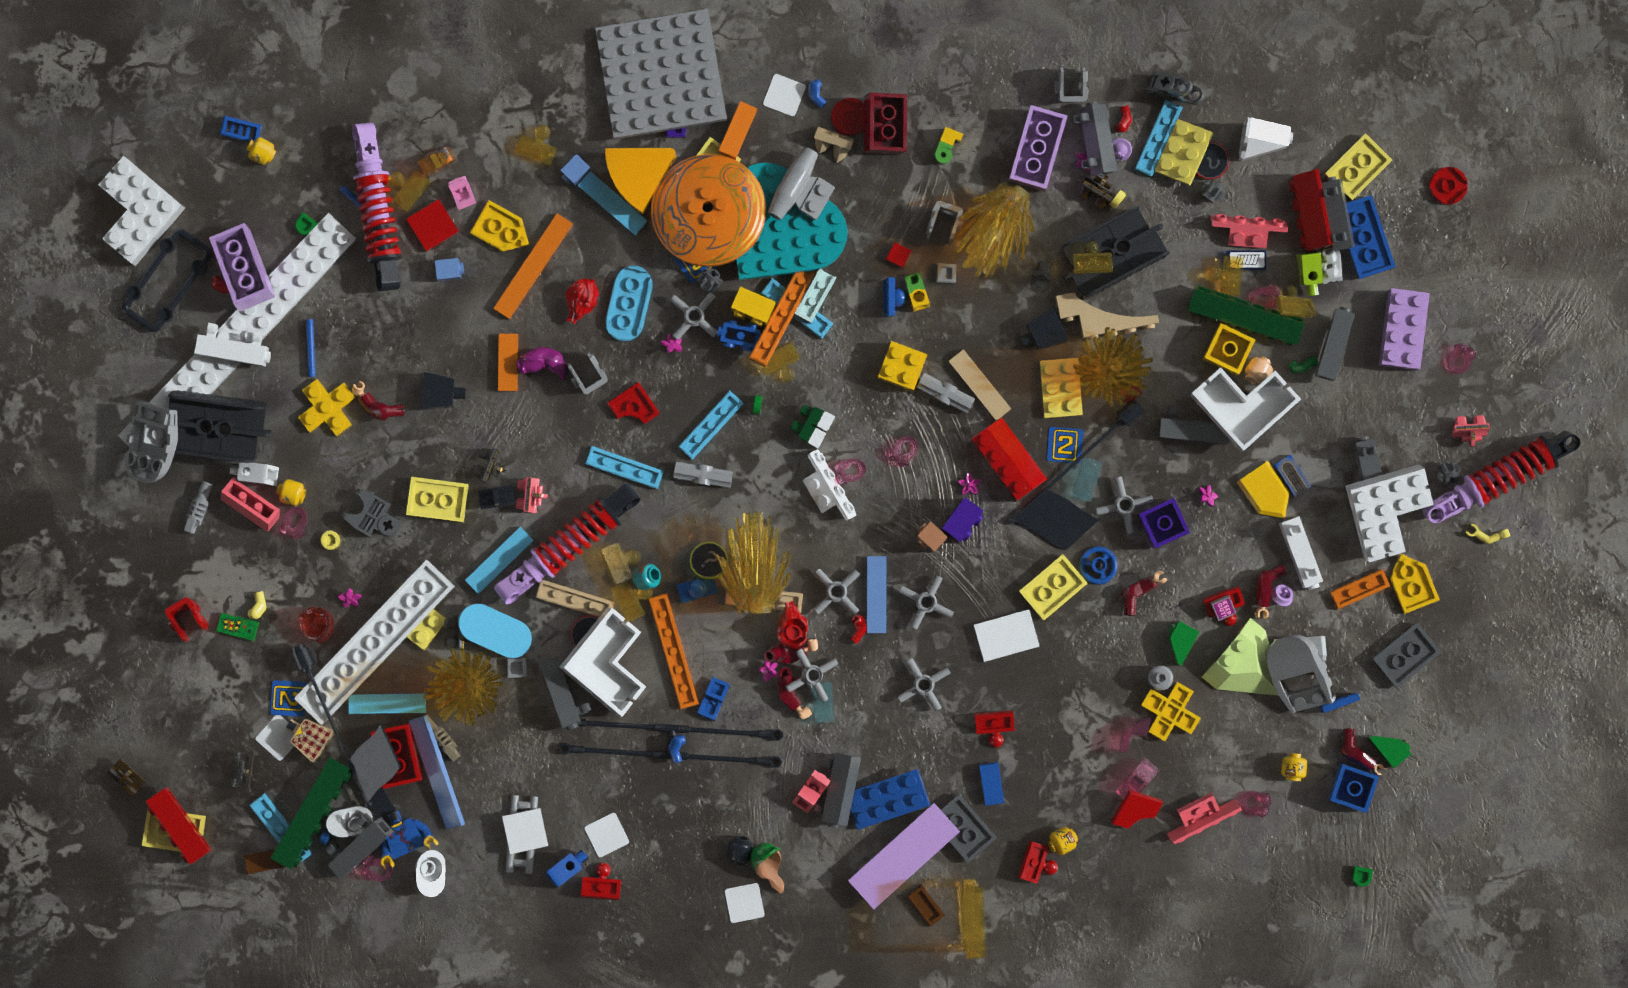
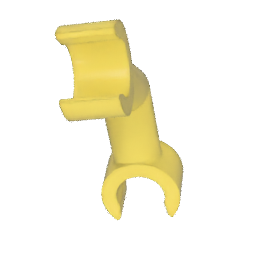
M1470 524L1475 528V533L1465 532L1468 536H1475L1486 544H1491L1511 536L1508 529L1488 536L1481 532L1475 524Z

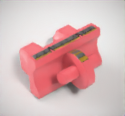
M1483 415L1474 416L1473 424H1467L1466 417L1459 416L1455 419L1452 437H1462V442L1469 441L1470 447H1474L1475 441H1482V436H1487L1490 425L1486 423Z
M526 477V479L518 480L517 488L519 491H525V498H517L516 508L522 509L523 512L536 513L537 505H541L542 498H548V494H542L543 486H539V479Z

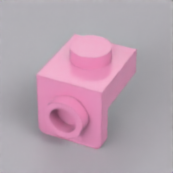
M466 176L455 178L453 181L448 182L459 210L476 204Z

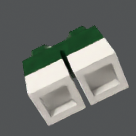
M803 405L799 414L807 418L805 425L795 420L790 430L799 435V439L818 449L826 435L825 432L829 430L835 416L815 406L812 408Z

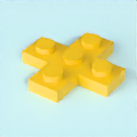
M316 379L302 390L313 406L298 418L310 433L324 422L328 424L336 436H339L352 426L341 409L355 400L356 397L345 383H342L331 393H328L320 381Z
M1176 682L1167 698L1150 689L1141 706L1157 714L1148 732L1163 741H1166L1174 725L1192 734L1201 719L1185 709L1194 691L1179 682Z

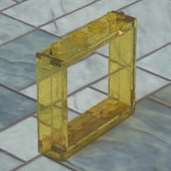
M964 879V883H960L963 954L966 959L986 958L983 886L975 879Z

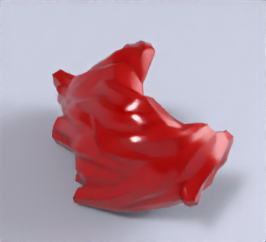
M579 279L566 290L565 298L569 309L568 322L576 324L577 320H580L595 308L599 291L594 279Z
M790 601L789 603L784 602V613H782L778 622L776 635L781 645L795 651L807 641L808 621L801 615L797 606H794V601Z

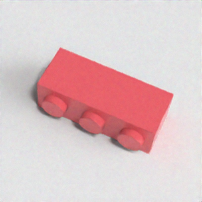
M234 478L221 491V501L267 532L279 519L280 509Z

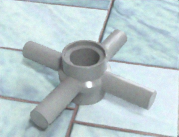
M710 292L699 306L691 307L676 295L671 298L670 301L684 312L685 322L673 335L677 340L691 326L702 327L713 338L717 335L718 331L704 320V310L716 296ZM696 311L700 314L697 321L689 319L691 312Z
M1122 476L1114 478L1119 497L1115 500L1114 504L1096 508L1097 515L1116 511L1124 518L1127 534L1135 533L1131 513L1137 506L1154 503L1153 497L1150 495L1133 499L1126 495ZM1122 500H1126L1130 504L1127 511L1120 508Z
M820 568L814 573L827 587V596L814 608L818 614L832 601H841L853 615L859 611L846 596L847 587L860 575L855 569L842 582H832ZM839 586L842 589L840 597H834L831 594L833 587Z
M936 575L928 592L921 594L902 586L899 593L915 600L919 609L911 624L912 628L917 630L925 613L933 610L951 619L954 612L937 604V599L934 596L943 579L942 577ZM923 597H929L932 600V605L929 608L922 606L921 600Z
M802 648L798 649L795 652L804 669L799 679L785 686L787 691L790 693L798 687L807 684L815 688L821 702L827 701L828 697L820 681L823 678V673L838 665L837 660L834 658L818 667L810 664ZM811 670L815 672V678L812 681L808 676Z
M913 658L908 660L906 663L916 678L914 680V687L897 696L902 703L917 693L926 695L935 712L942 707L932 692L934 683L951 674L949 669L946 667L932 676L922 675ZM922 679H926L929 682V688L925 691L921 690L918 686Z

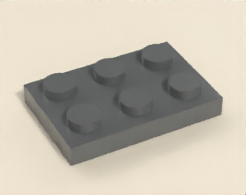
M1416 622L1375 655L1372 660L1397 689L1442 652Z
M960 794L941 809L960 831L949 842L968 863L997 838Z

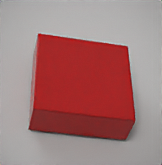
M895 242L886 260L903 268L912 251Z

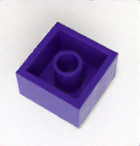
M965 497L941 530L958 543L962 540L965 542L972 534V531H970L973 525L978 526L984 516L981 515L983 510Z
M1175 498L1137 514L1153 549L1190 533Z

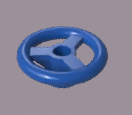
M1095 546L1086 550L1079 562L1080 572L1084 579L1097 585L1109 582L1115 576L1118 567L1115 555L1109 549L1101 546ZM1092 553H1104L1102 557L1095 558L1093 561L1086 560ZM1110 558L1112 568L1110 573L1106 576L1104 573V571L1107 568L1106 560ZM1096 562L1102 563L1101 569L1096 568ZM1085 566L1092 567L1093 571L1099 574L1100 579L1091 577L1086 572Z

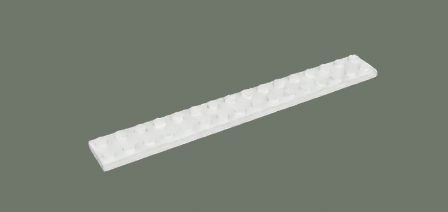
M328 213L268 276L275 297L243 311L237 309L217 330L216 338L252 344L253 333L258 331L263 333L264 339L357 239ZM194 354L149 404L169 408L170 397H168V394L176 390L212 394L235 370L240 362ZM131 422L118 435L128 446L129 443L126 442L127 434H131L133 424ZM146 424L144 442L162 447L167 442L168 434L165 433V429Z

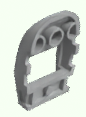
M137 401L136 405L139 406L138 414L132 417L131 434H127L126 442L129 443V451L125 453V468L132 479L143 483H153L160 480L167 473L174 457L178 442L177 410ZM146 424L165 429V433L168 436L167 444H164V448L144 442Z
M1291 635L1277 639L1270 645L1267 655L1270 675L1277 694L1292 714L1327 703L1333 704L1336 697L1331 694L1330 687L1332 682L1327 674V665L1319 657L1318 649L1310 639L1301 635ZM1314 671L1319 684L1287 692L1280 680Z

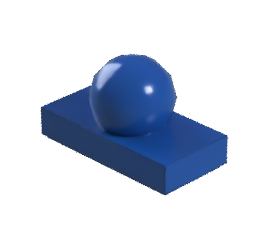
M888 277L883 280V316L891 318L895 316V307L904 306L908 299L907 293L903 289H895V277Z
M699 578L677 585L681 603L719 593L715 579L703 580Z

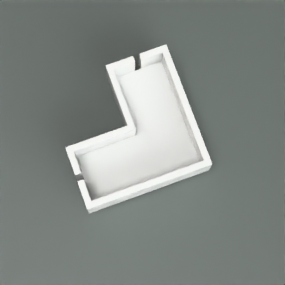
M123 156L112 168L115 172L113 174L109 172L99 183V186L127 210L102 239L131 264L136 266L183 212L185 207Z
M1222 368L1214 372L1205 380L1206 382L1202 383L1190 394L1194 401L1240 452L1249 447L1301 400L1290 386L1285 390L1282 389L1287 383L1276 371L1272 372L1248 395H1245Z
M1420 464L1346 485L1363 557L1368 562L1383 559L1385 554L1390 557L1406 552L1397 515L1434 505L1430 489L1427 487L1429 484L1425 469Z
M606 608L559 668L613 714L623 717L633 704L631 701H626V699L636 700L646 688L644 684L618 663L619 659L641 632L630 622L624 621L625 618L616 610Z

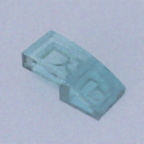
M1084 457L1072 496L1091 502L1103 462Z
M831 681L820 682L828 700L821 702L813 687L815 722H835Z

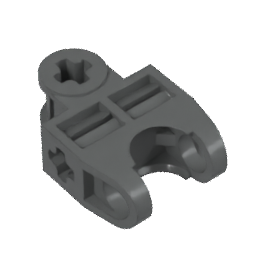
M1152 72L1151 83L1146 88L1148 93L1155 96L1168 97L1172 101L1191 105L1200 104L1205 96L1204 91L1192 85L1191 81L1187 78L1163 72ZM1198 91L1200 93L1198 99L1192 100V94Z
M357 488L355 493L363 501V510L359 514H349L343 511L341 516L350 525L369 537H372L376 530L387 536L397 534L400 529L399 521L386 513L391 504L372 493ZM392 521L391 525L393 528L387 529V526H385L386 522L390 523Z

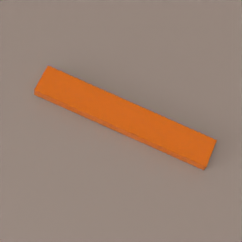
M558 213L555 215L493 309L508 319L512 317L573 226V223Z
M818 270L794 273L750 354V360L766 368Z
M666 593L649 598L680 709L697 705L699 702L668 595Z

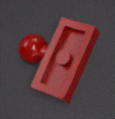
M1238 585L1202 598L1209 618L1216 616L1211 602L1226 595L1230 596L1234 609L1245 605ZM1236 614L1222 619V622L1226 626H1233L1237 621Z
M1013 710L976 713V734L992 733L988 738L990 746L994 748L1002 746L1004 739L999 732L1015 731Z
M1029 841L1018 878L1037 884L1042 869L1047 875H1053L1057 872L1058 865L1055 861H1045L1049 850L1048 846Z
M604 862L599 863L595 868L598 878H582L581 898L620 900L621 880L606 879L611 871L610 866Z

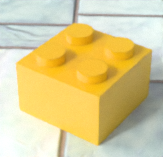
M740 286L731 310L734 312L735 317L742 320L745 317L751 319L753 325L762 328L763 325H767L776 307V302Z
M1220 323L1202 360L1237 376L1243 368L1255 339Z
M891 341L877 379L913 392L927 354Z

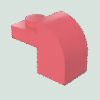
M814 770L792 803L808 814L830 783V780L824 774Z

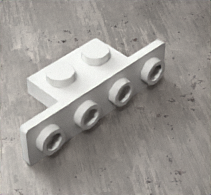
M818 449L809 453L807 456L816 472L802 481L821 513L837 505L846 521L856 516L854 506L845 496L844 489L835 479V474L825 462L824 455Z

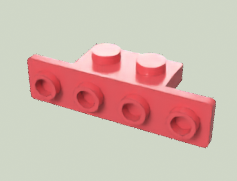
M1224 214L1211 215L1210 218L1211 226L1229 228L1228 245L1266 248L1269 231L1288 232L1287 222L1278 218L1265 220L1262 217H1255L1253 219L1241 215L1228 217Z
M1209 793L1177 809L1183 825L1168 832L1167 835L1172 844L1181 843L1186 838L1199 834L1204 829L1217 825L1220 821L1236 815L1242 809L1235 799L1218 807L1213 794Z

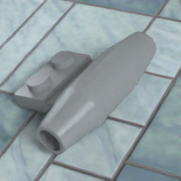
M805 147L789 166L770 204L768 214L771 217L781 220L794 204H796L800 212L813 220H817L835 187L820 177H810L818 157L814 150Z

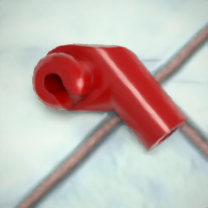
M1129 105L1120 107L1122 118L1119 123L1114 125L1117 133L1126 132L1132 124Z
M214 276L211 279V286L215 290L223 294L229 293L226 282L220 276Z
M854 615L852 623L854 624L855 632L850 639L858 644L866 633L867 626L863 616Z

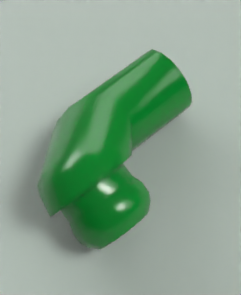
M1311 356L1300 365L1297 360H1294L1288 364V367L1294 374L1306 372L1317 365L1318 360L1316 357Z

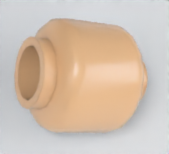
M1263 356L1261 358H1252L1244 370L1246 380L1258 386L1273 372L1270 360Z

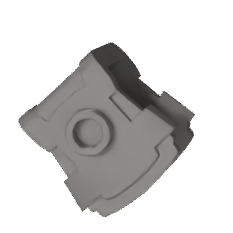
M1059 66L1058 81H1055L1054 86L1055 93H1058L1059 102H1084L1088 99L1089 90L1086 87L1088 71L1085 70V66H1081L1080 71L1081 96H1064L1063 66Z
M937 201L930 216L931 219L926 235L929 239L938 213L954 218L956 221L948 242L950 246L956 231L960 232L963 221H960L963 209L943 201Z
M589 351L586 354L601 376L600 379L589 386L584 387L571 364H567L573 375L571 379L576 389L580 387L584 394L592 392L608 380L604 369L598 366V361Z

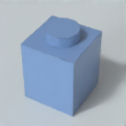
M576 154L561 169L562 179L567 184L573 183L576 186L591 171V168Z
M458 258L435 261L436 276L439 282L462 279L461 274H464L463 262L460 263Z

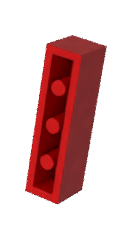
M168 787L162 789L146 801L148 811L152 816L156 815L159 820L157 822L159 827L164 832H168L170 835L169 841L174 847L180 849L182 852L180 856L185 863L194 864L212 851Z

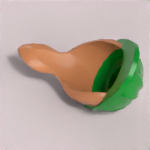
M760 843L751 852L752 869H755L757 875L761 878L768 879L771 887L781 894L784 891V882L778 876V868L781 862L780 847L776 848L769 843Z

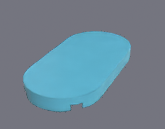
M628 266L622 269L615 277L605 325L609 334L616 340H633L643 329L653 284L650 275L642 267Z
M470 605L463 609L459 615L458 627L465 639L504 657H520L528 651L531 645V632L523 622L486 605Z

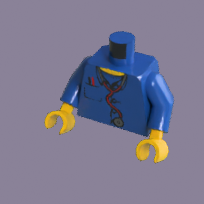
M399 811L388 815L392 823L390 828L394 832L381 844V864L384 869H386L385 865L389 862L394 867V859L424 845L431 850L430 843L434 842L438 845V841L433 837L427 825L418 819L408 818L403 821Z

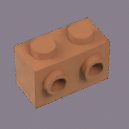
M924 522L917 530L919 533L917 543L923 549L929 548L932 552L948 538L932 522L929 524Z

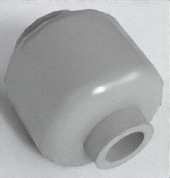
M1155 666L1149 671L1147 680L1153 689L1165 690L1171 686L1173 674L1165 666Z

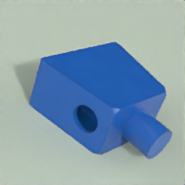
M580 850L574 856L570 853L546 871L545 875L554 887L558 888L583 869L581 864L589 858L583 850ZM571 863L573 868L567 870L566 864Z

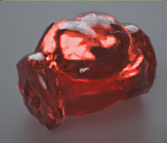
M310 606L297 618L302 633L308 639L316 641L318 644L325 642L334 634V618L325 608Z

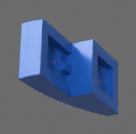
M712 677L697 715L715 722L730 684Z
M998 762L980 764L979 769L985 806L1004 803Z

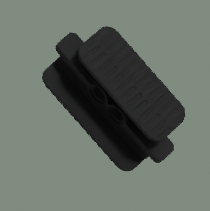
M1138 205L1067 242L1061 249L1074 270L1063 275L1064 280L1066 281L1073 277L1083 296V300H1087L1165 258L1170 252L1167 251L1157 231L1163 228L1162 223L1149 228ZM1121 242L1126 245L1127 249L1125 252L1117 250L1118 243ZM1107 252L1110 255V259L1108 261L1101 260L1100 253Z
M180 390L172 391L168 394V397H170L168 409L177 410L178 442L175 450L176 454L250 463L257 459L258 437H271L272 431L264 429L266 407L268 406V403L264 401ZM202 421H207L210 424L209 430L202 428ZM222 423L229 426L228 433L221 430L220 426Z

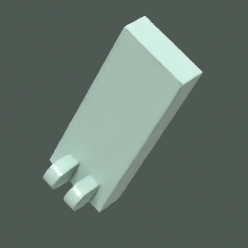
M819 269L798 306L795 315L812 323L836 277Z

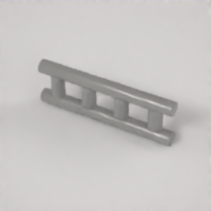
M511 795L510 814L518 813V809H537L538 797L530 796V802L519 801V795ZM507 847L506 872L513 873L514 867H525L526 874H533L534 849L526 851V860L514 859L515 853L510 854L509 847Z

